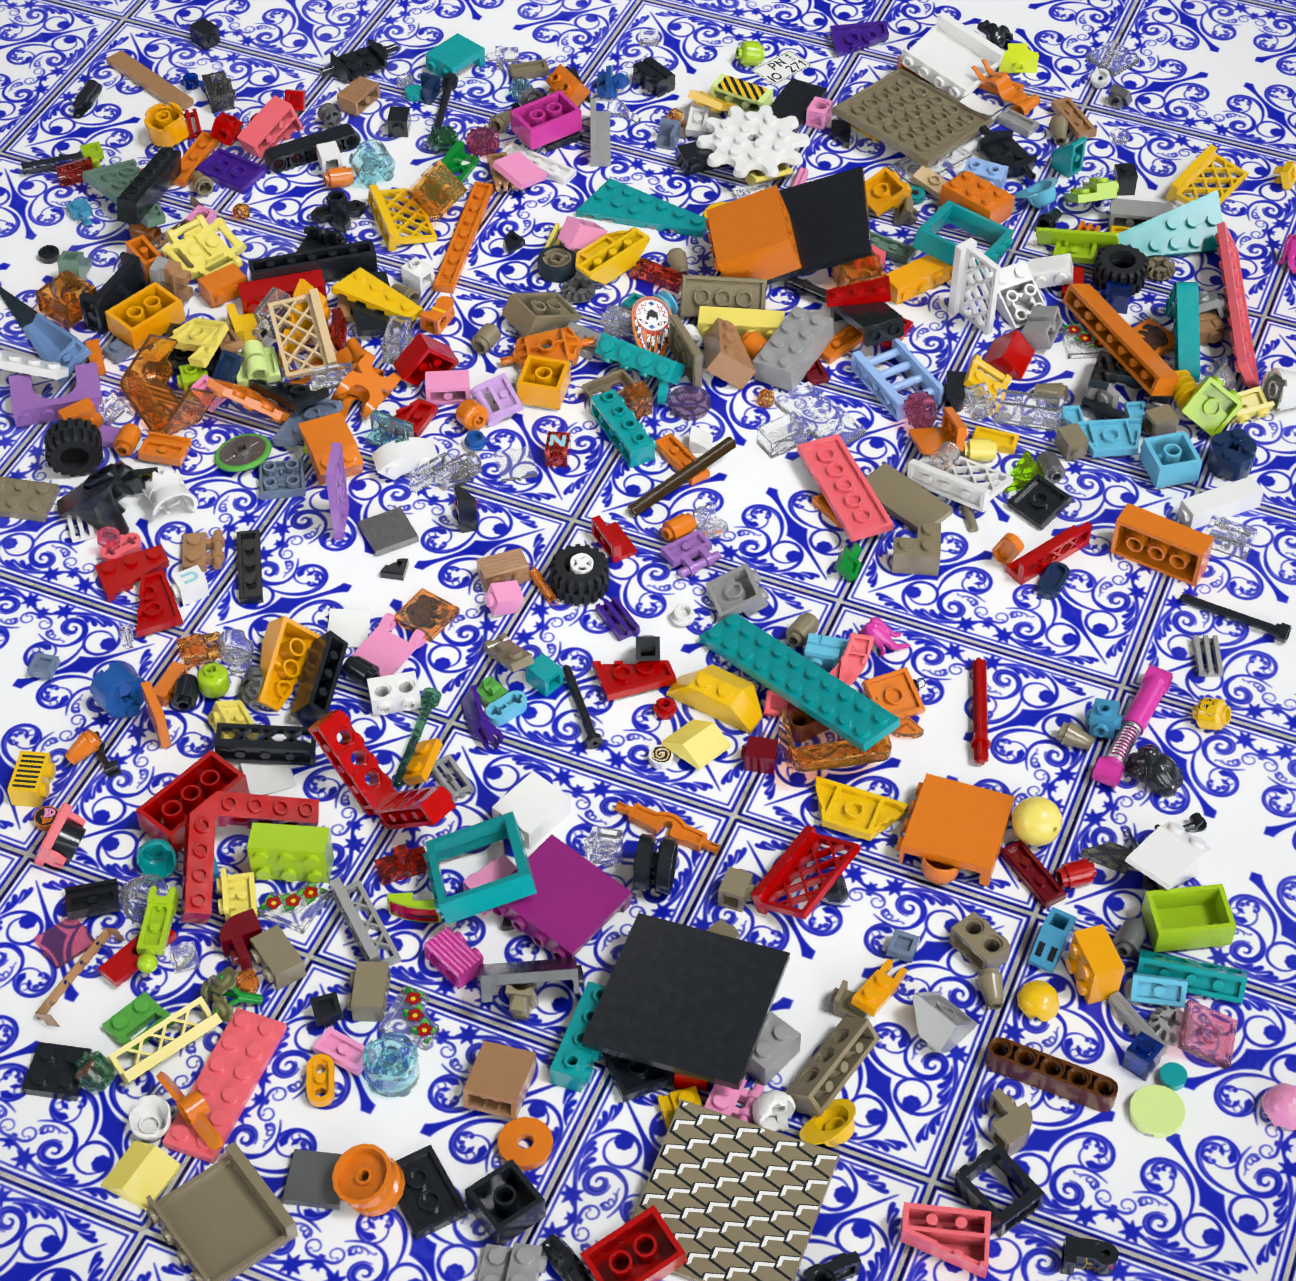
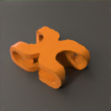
M369 351L360 359L355 368L346 375L333 393L340 399L346 395L359 397L363 405L359 415L365 420L371 417L378 406L389 396L402 379L395 372L388 377L376 374L372 365L376 357Z

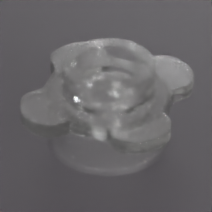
M402 73L396 77L397 88L405 89L407 86L415 83V78L411 73Z

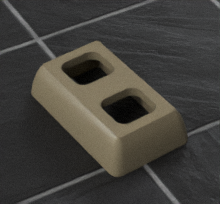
M619 369L583 384L582 390L590 400V397H593L594 394L604 393L612 390L611 387L621 384L624 388L616 391V393L624 397L635 391L637 383L625 369Z

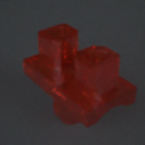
M91 157L55 167L61 187L82 183L84 181L82 179V172L94 169Z

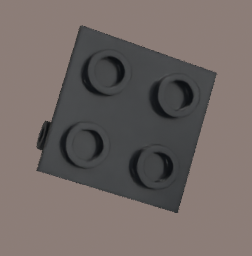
M309 225L304 228V234H307L296 252L346 244L348 239L340 231L325 230L323 227L319 230V227Z

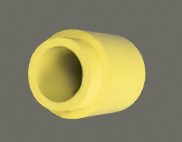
M968 439V442L964 445L963 456L967 457V459L972 461L996 459V441H991L990 439Z

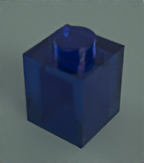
M1107 281L1106 289L1101 288L1100 295L1117 313L1127 314L1132 285Z
M1140 1031L1126 1049L1122 1067L1146 1081L1159 1065L1165 1045Z

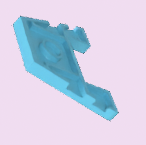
M1145 401L1125 402L1124 410L1127 417L1125 419L1084 421L1080 405L1060 406L1059 414L1066 424L1078 423L1089 439L1087 451L1093 458L1137 455Z

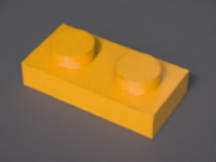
M438 738L423 740L416 745L413 756L402 778L408 786L427 782L443 745Z

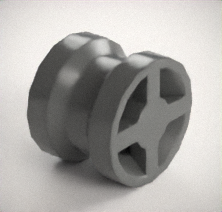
M325 103L318 109V117L327 127H335L341 122L342 115L332 103Z

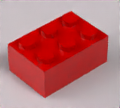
M654 1205L580 1253L585 1265L596 1281H660L688 1262L685 1251Z

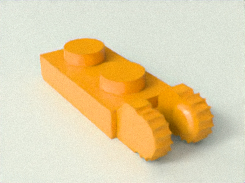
M888 958L882 964L880 970L877 969L855 993L851 1004L874 1017L898 990L908 970L902 967L894 978L890 977L887 974L891 971L894 961Z

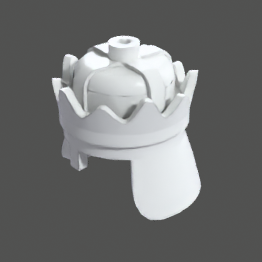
M168 469L160 471V473L154 471L152 478L145 482L146 489H142L152 504L153 516H156L159 509H163L165 514H170L169 508L176 506L180 502L189 511H195L198 507L197 498L186 488L183 477L178 469L174 473Z

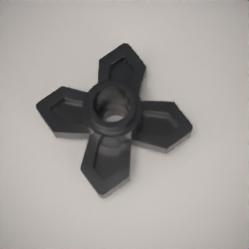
M339 190L332 191L326 197L327 206L316 207L311 212V220L320 224L333 221L334 229L346 232L351 227L350 218L360 217L366 211V203L359 200L348 202L344 192Z

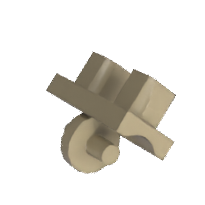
M536 982L512 984V986L506 985L505 994L510 1001L509 1011L513 1012V1018L529 1020L531 1007L538 1008L539 999L535 993Z

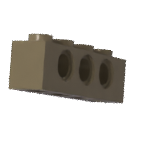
M844 1016L785 1091L794 1099L797 1113L821 1116L880 1040L869 1019Z

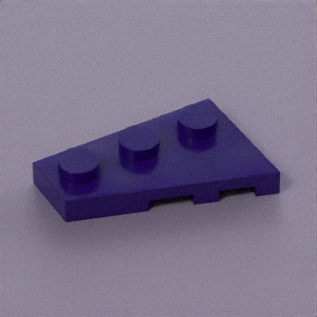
M886 21L832 25L829 30L836 58L889 39Z

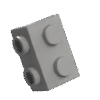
M1207 290L1199 291V313L1217 308L1220 319L1225 318L1223 312H1226L1227 309L1222 294L1217 295L1216 290L1207 292Z

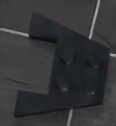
M1100 350L1087 384L1088 387L1107 391L1110 383L1116 384L1118 382L1126 384L1133 389L1137 387L1143 388L1111 353ZM1147 392L1149 401L1169 404L1171 396H1151Z

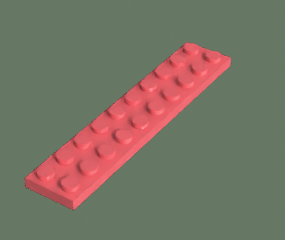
M1224 221L1217 224L1218 233L1215 234V238L1219 245L1217 247L1218 255L1222 259L1219 261V265L1224 273L1221 275V278L1226 287L1223 289V292L1228 301L1225 303L1227 312L1230 315L1227 319L1230 328L1233 330L1230 331V337L1233 344H1235L1232 346L1233 354L1237 358L1234 361L1237 373H1242L1241 378L1244 387L1252 389L1260 386L1242 270L1238 249Z

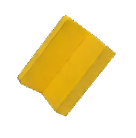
M234 303L226 305L230 327L240 338L242 344L249 340H258L262 343V336L260 335L254 314L238 315Z

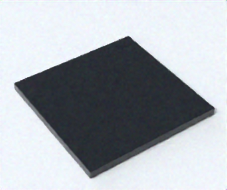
M862 166L779 190L790 215L802 268L767 280V285L873 255L865 176Z
M638 913L581 1041L582 1047L739 1090L789 963L790 953Z

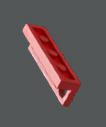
M1087 521L1079 527L1075 525L1069 527L1008 564L1005 572L1020 585L1025 584L1043 573L1049 564L1061 562L1089 545L1092 524Z

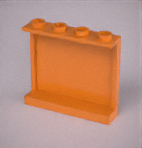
M926 773L923 783L919 782L915 793V796L918 797L917 801L912 800L909 809L911 818L905 819L902 830L905 835L904 837L899 836L896 851L900 852L899 863L903 862L905 854L921 858L925 857L928 860L980 873L979 884L989 887L1010 821L1015 796Z

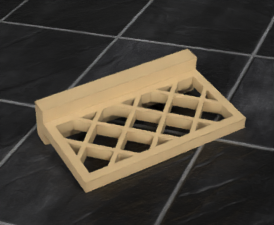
M317 288L309 289V294L267 303L287 380L328 370L330 374L339 372ZM307 301L308 307L304 313L295 309L298 303ZM283 307L287 309V312L283 317L274 314L273 309ZM292 312L301 316L296 324L287 320ZM304 319L313 323L309 331L299 327ZM283 324L292 328L287 336L279 332ZM296 331L305 334L300 343L292 339ZM309 337L318 341L314 349L304 345ZM288 342L297 346L292 354L284 351ZM301 349L310 353L305 361L296 357ZM314 356L323 361V365L313 366L309 363ZM292 361L302 365L299 370L289 372L288 367Z

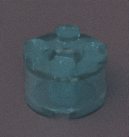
M374 139L366 140L356 147L357 151L354 154H350L349 165L366 188H369V185H376V183L393 179L396 163L382 142H377Z
M397 1032L381 1034V1037L375 1041L372 1039L363 1051V1066L369 1090L384 1097H406L411 1093L420 1077L418 1050L411 1042V1039L404 1034Z

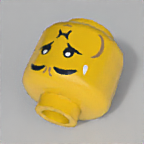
M1204 697L1200 699L1197 705H1194L1192 717L1201 729L1219 731L1230 723L1231 708L1227 706L1223 699Z

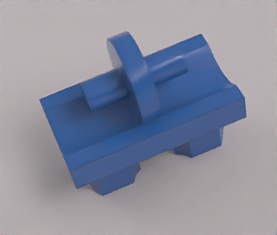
M612 65L606 66L605 73L597 75L600 85L597 86V93L600 99L610 97L612 102L618 101V89H623L628 85V77L623 73L614 75Z

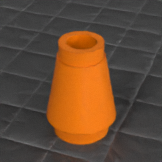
M92 730L82 731L65 754V757L73 765H76L99 750L102 741Z

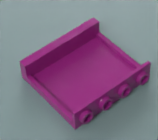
M551 834L528 857L537 893L493 908L492 911L497 916L505 917L511 921L512 926L517 931L527 934L537 946L544 947L551 952L555 959L574 958L619 910L624 913L630 907L632 892ZM516 869L512 874L518 873V869Z

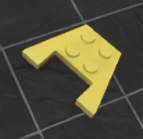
M193 318L173 330V335L169 338L158 339L155 341L156 346L149 350L145 347L140 353L143 359L157 361L170 348L181 349L182 351H195L187 358L190 366L206 368L229 328L224 321Z

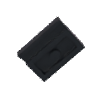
M117 878L66 887L65 902L68 920L121 911Z

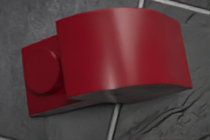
M253 908L230 917L223 924L220 931V941L224 957L231 956L234 966L239 964L243 974L253 971L250 955L247 950L251 948L250 938L262 933L261 925Z

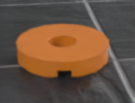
M532 1117L513 1119L505 1124L499 1132L497 1141L499 1156L504 1163L513 1159L522 1171L537 1169L545 1164L554 1146L552 1132L548 1126L537 1118ZM525 1139L533 1142V1145L526 1149L518 1146V1143Z

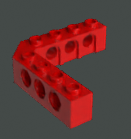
M341 709L329 711L308 728L362 810L369 816L376 814L382 819L380 823L386 829L435 825L456 807L452 801L451 793L442 785L395 791L392 786V780L387 774L383 773L378 766V759L368 751L364 745L363 737L355 732L350 724V718ZM338 732H339V733L341 734V736H342V743H341V744H340V743L338 742V740H337V734H338ZM352 753L356 756L355 764L351 761ZM366 774L370 777L369 785L365 781Z
M216 791L190 812L185 823L180 922L207 924L211 916L215 826L227 827V825L247 826V829H251L253 822L317 827L319 823V799Z

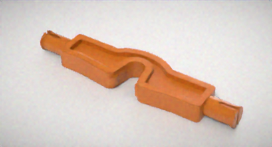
M618 801L615 811L627 815L630 823L640 826L654 835L668 826L671 827L668 837L678 838V845L688 847L697 852L705 849L716 855L720 850V844L707 840V833L686 825L683 819L673 813L656 812L638 803H635L633 807L621 801Z

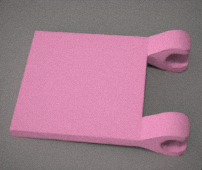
M386 613L383 616L379 626L352 654L377 665L380 677L393 675L416 649L426 643V638L423 637L425 632L419 629L414 631L409 642L389 632L396 627V622L393 621L395 616L390 613Z

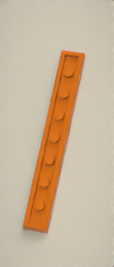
M474 182L433 283V291L454 294L493 195L494 184Z

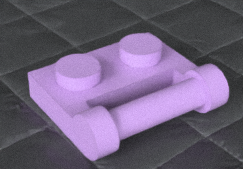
M505 373L476 385L470 390L473 399H476L487 409V424L490 427L524 410L523 404ZM488 391L499 409L495 412L492 411L484 396V393Z

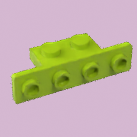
M1037 227L1035 231L1038 244L1055 245L1052 256L1070 253L1073 263L1094 264L1099 248L1102 249L1105 246L1109 247L1112 244H1119L1118 233L1041 227Z

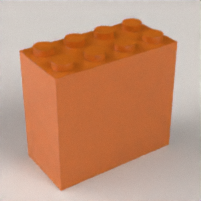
M777 185L706 210L708 219L705 220V223L710 232L708 233L709 241L713 245L710 247L715 259L713 264L716 272H721L720 277L770 280L802 268L790 215Z

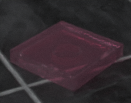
M1189 999L1184 1007L1177 1048L1227 1069L1231 1066L1238 1020Z

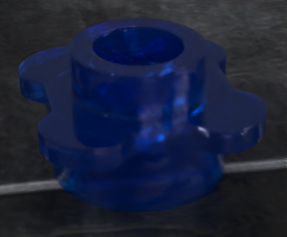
M187 73L180 80V84L184 85L186 90L191 91L201 87L203 81L199 80L196 73Z

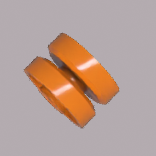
M363 1143L348 1149L336 1162L332 1174L333 1188L339 1198L363 1216L376 1217L390 1211L399 1202L405 1187L404 1172L399 1164L383 1149L374 1144Z

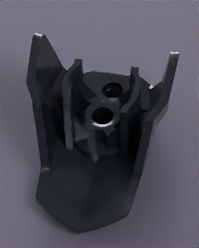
M122 460L114 464L111 463L93 472L85 481L57 501L58 513L62 518L74 513L97 531L110 527L118 530L119 535H126L129 533V527L122 515L125 509L118 502L126 496L142 494V489H146L145 482L131 466L126 465ZM105 529L102 531L103 534L110 533L108 535H117V532L114 529Z

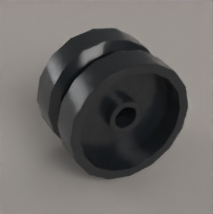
M643 833L640 835L633 865V890L647 892L651 887L654 876L656 893L671 894L677 864L678 838L664 837L660 842L657 852V839L655 835Z

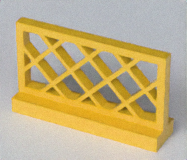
M1210 144L1171 184L1165 199L1170 202L1177 199L1186 204L1198 199L1197 193H1205L1207 195L1218 190L1221 206L1243 183L1249 173L1216 154L1217 147ZM1217 162L1222 167H1215L1213 163ZM1204 173H1212L1213 177H1205ZM1217 173H1225L1226 178L1218 177ZM1230 173H1235L1240 178H1232ZM1194 183H1202L1203 188H1196ZM1207 183H1215L1216 188H1208ZM1220 183H1228L1230 188H1222ZM1183 193H1192L1193 198H1188Z
M369 185L367 202L388 251H396L397 245L437 242V235L416 188L379 190L377 185ZM412 195V198L408 199L404 196ZM383 197H391V198H393V199L390 201V200L385 199V198H383ZM400 201V202L404 203L405 205L402 206V205L397 204L396 202ZM411 206V207H414V208H416V209H418V210L415 212V211L409 209V207ZM393 208L395 210H398V212L395 213L390 211L389 209ZM405 213V214H407V215H409V216H411V217H410V218H406V217L402 216V214ZM418 219L423 221V223L420 224L418 222H415L414 220ZM398 220V221H400V222H402V223H404V224H403V225H399V224L395 223V221ZM412 226L416 228V230L413 231L411 229H408L407 227ZM423 231L429 235H422L420 232ZM401 233H404V234H407V235H409V236H407V237H400V234H401Z

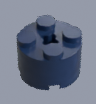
M1240 428L1215 434L1211 442L1207 461L1209 471L1218 478H1220V475L1227 477V481H1237L1248 477L1257 452L1255 441L1246 434L1245 430Z

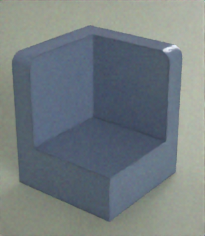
M661 118L659 137L655 143L656 148L674 151L681 137V121Z

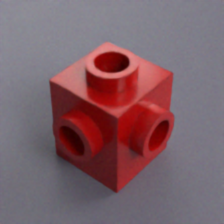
M222 112L214 119L210 136L219 140L224 145L232 146L238 141L237 136L242 131L244 122L238 120L233 115Z

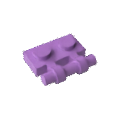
M700 529L661 547V555L673 568L681 564L684 566L678 569V574L681 578L687 575L692 576L699 569L705 566L707 568L713 566L715 561L721 559L719 551L709 552L712 550V542ZM697 556L701 558L695 562L691 560Z

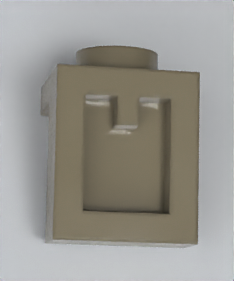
M843 980L839 988H834L830 998V1003H833L832 1015L840 1018L844 1016L866 1018L868 1015L866 1012L851 1004L852 997L856 992L847 990L848 981Z

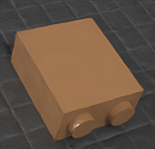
M483 1041L463 1088V1107L516 1120L536 1072V1053L499 1043Z

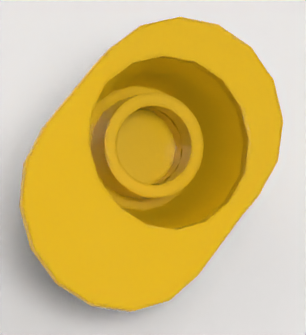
M843 1098L833 1100L821 1116L814 1115L801 1128L800 1139L813 1145L824 1144L828 1147H834L848 1141L855 1131L854 1117L856 1115V1107L854 1103L849 1099Z

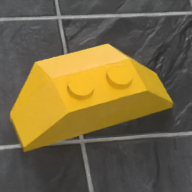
M636 227L629 230L607 233L576 252L575 269L588 278L606 285L636 265L649 243L650 237Z
M713 664L679 676L676 679V683L672 684L666 692V696L747 734H751L762 720L763 715L754 683Z

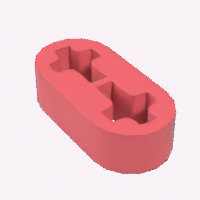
M132 532L105 544L100 549L102 562L141 551V537L137 533Z

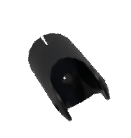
M88 80L75 97L73 107L76 108L73 113L74 118H82L102 92V86L97 81Z

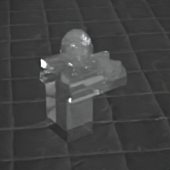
M503 45L495 46V53L488 52L485 58L490 62L496 61V70L504 71V62H519L518 47H503Z

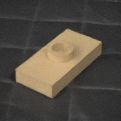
M924 165L911 179V181L937 199H940L942 185L948 182Z

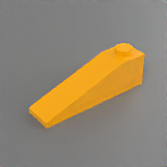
M300 279L293 297L309 294V289H314V287L306 280ZM318 291L325 319L329 320L331 308L328 307L327 298ZM307 301L298 303L295 309L304 313L308 307ZM292 312L288 317V321L296 324L301 316ZM304 319L299 327L309 331L313 323ZM288 326V329H284L283 334L287 336L292 328ZM296 331L292 339L300 343L305 334ZM309 337V339L304 345L306 346L312 340V338ZM288 342L284 351L292 354L297 346ZM278 351V352H279V359H280V366H281L282 368H284V367H283V363H282V359H281V355H280V351Z
M286 616L268 622L262 642L260 661L263 684L257 695V702L276 712L281 709L293 692L294 686L302 677L312 641L321 635Z

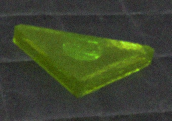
M1029 451L1024 452L1010 475L1013 476V483L1004 489L1005 493L1022 489L1037 474L1043 477Z

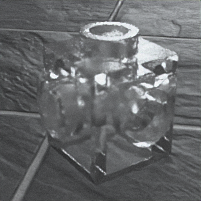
M608 305L606 313H602L600 325L604 326V333L610 336L629 338L632 329L630 316L632 308Z
M985 382L964 388L965 400L962 401L965 414L969 413L972 421L994 415L993 406L996 405L993 393L989 392Z

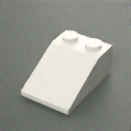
M1169 821L1160 825L1127 856L1125 862L1169 890L1199 875L1213 849L1207 846L1202 838L1192 836L1184 831L1185 828L1182 825Z

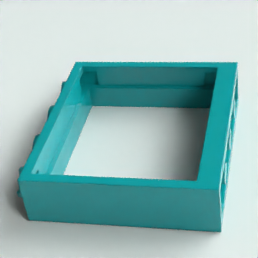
M948 200L918 229L912 247L953 266L955 246L958 244L936 234L947 223H950L993 243L984 255L997 263L999 257L1002 258L1006 250H1010L1014 239H1012L1014 230Z
M513 811L425 842L427 852L423 853L428 867L427 873L431 882L430 888L435 899L433 901L438 914H443L447 924L537 893L521 831ZM506 838L510 839L518 873L447 897L440 861Z

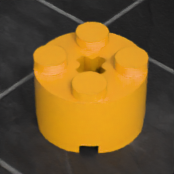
M169 102V105L158 103L146 111L144 124L153 144L163 148H173L174 145L189 136L184 114L178 104Z

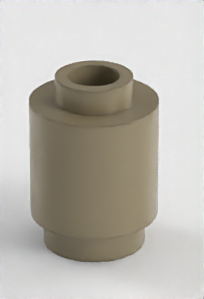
M485 323L473 336L472 348L479 354L489 352L501 338L499 328L494 324Z
M808 612L799 615L786 630L789 643L798 647L805 646L809 633L815 634L818 631L819 620L815 615Z

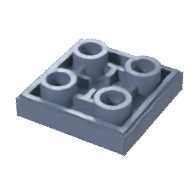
M304 459L261 463L259 465L260 499L269 500L306 496Z

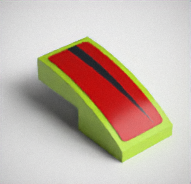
M413 892L387 894L389 914L415 922L441 923V914L436 912L433 901L435 899L414 901Z

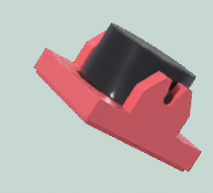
M67 803L62 804L34 859L35 864L43 867L44 863H47L53 867L62 868L65 862L69 864L87 830L83 828L86 821L79 815L71 812L73 806Z

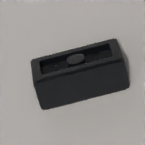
M454 485L456 519L460 532L477 531L476 499L459 485Z

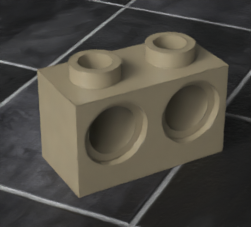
M975 911L951 927L949 943L978 971L986 968H998L1008 961L1011 948L1008 940L1003 935H999L991 927L990 923L985 918H981Z

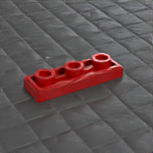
M172 929L170 930L167 946L177 939L176 932ZM139 935L98 968L99 973L117 988L139 970L137 960L142 955L138 954L136 949Z

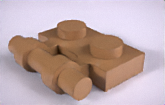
M215 530L212 538L208 539L206 532L183 534L182 569L185 570L196 565L199 566L202 572H207V565H213L214 569H221L222 563L225 560V554L222 551V548L225 546L223 532ZM207 550H213L211 553L207 554Z

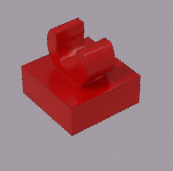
M285 89V101L292 104L294 110L305 111L306 91Z

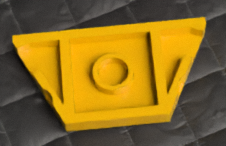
M816 776L815 788L823 827L871 841L908 812L909 804Z

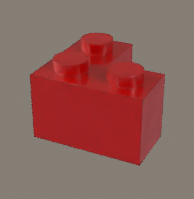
M419 332L393 365L402 380L418 387L425 379V372L453 370L459 363V360L450 346Z

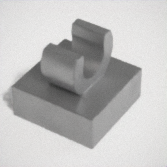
M1115 83L1110 87L1111 96L1108 98L1110 106L1113 102L1119 101L1116 107L1120 110L1124 104L1127 106L1131 104L1133 99L1129 90Z

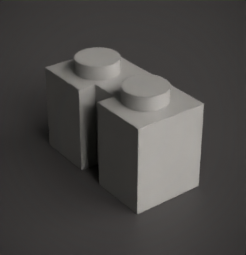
M1034 306L1031 314L1028 316L1021 334L1034 350L1051 349L1063 324L1059 307Z

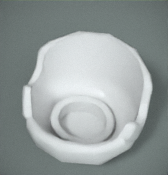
M153 1094L140 1097L137 1105L130 1110L129 1127L137 1138L146 1141L161 1138L171 1126V1107L165 1098Z

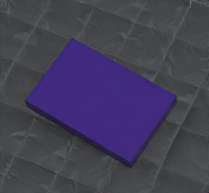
M218 148L198 165L194 171H200L211 178L216 184L244 194L267 174V167Z

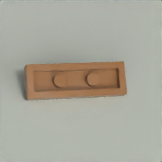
M1070 97L1052 101L1051 108L1057 115L1066 118L1068 129L1077 139L1083 136L1087 139L1096 137L1097 129Z

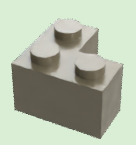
M918 522L916 538L894 537L892 573L938 576L941 557V523Z

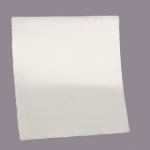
M974 93L960 100L967 107L987 115H992L1004 108L988 103Z
M330 608L327 632L330 630L348 642V647L359 648L368 638L371 610Z
M240 763L243 774L246 775L250 794L265 795L297 786L290 765Z

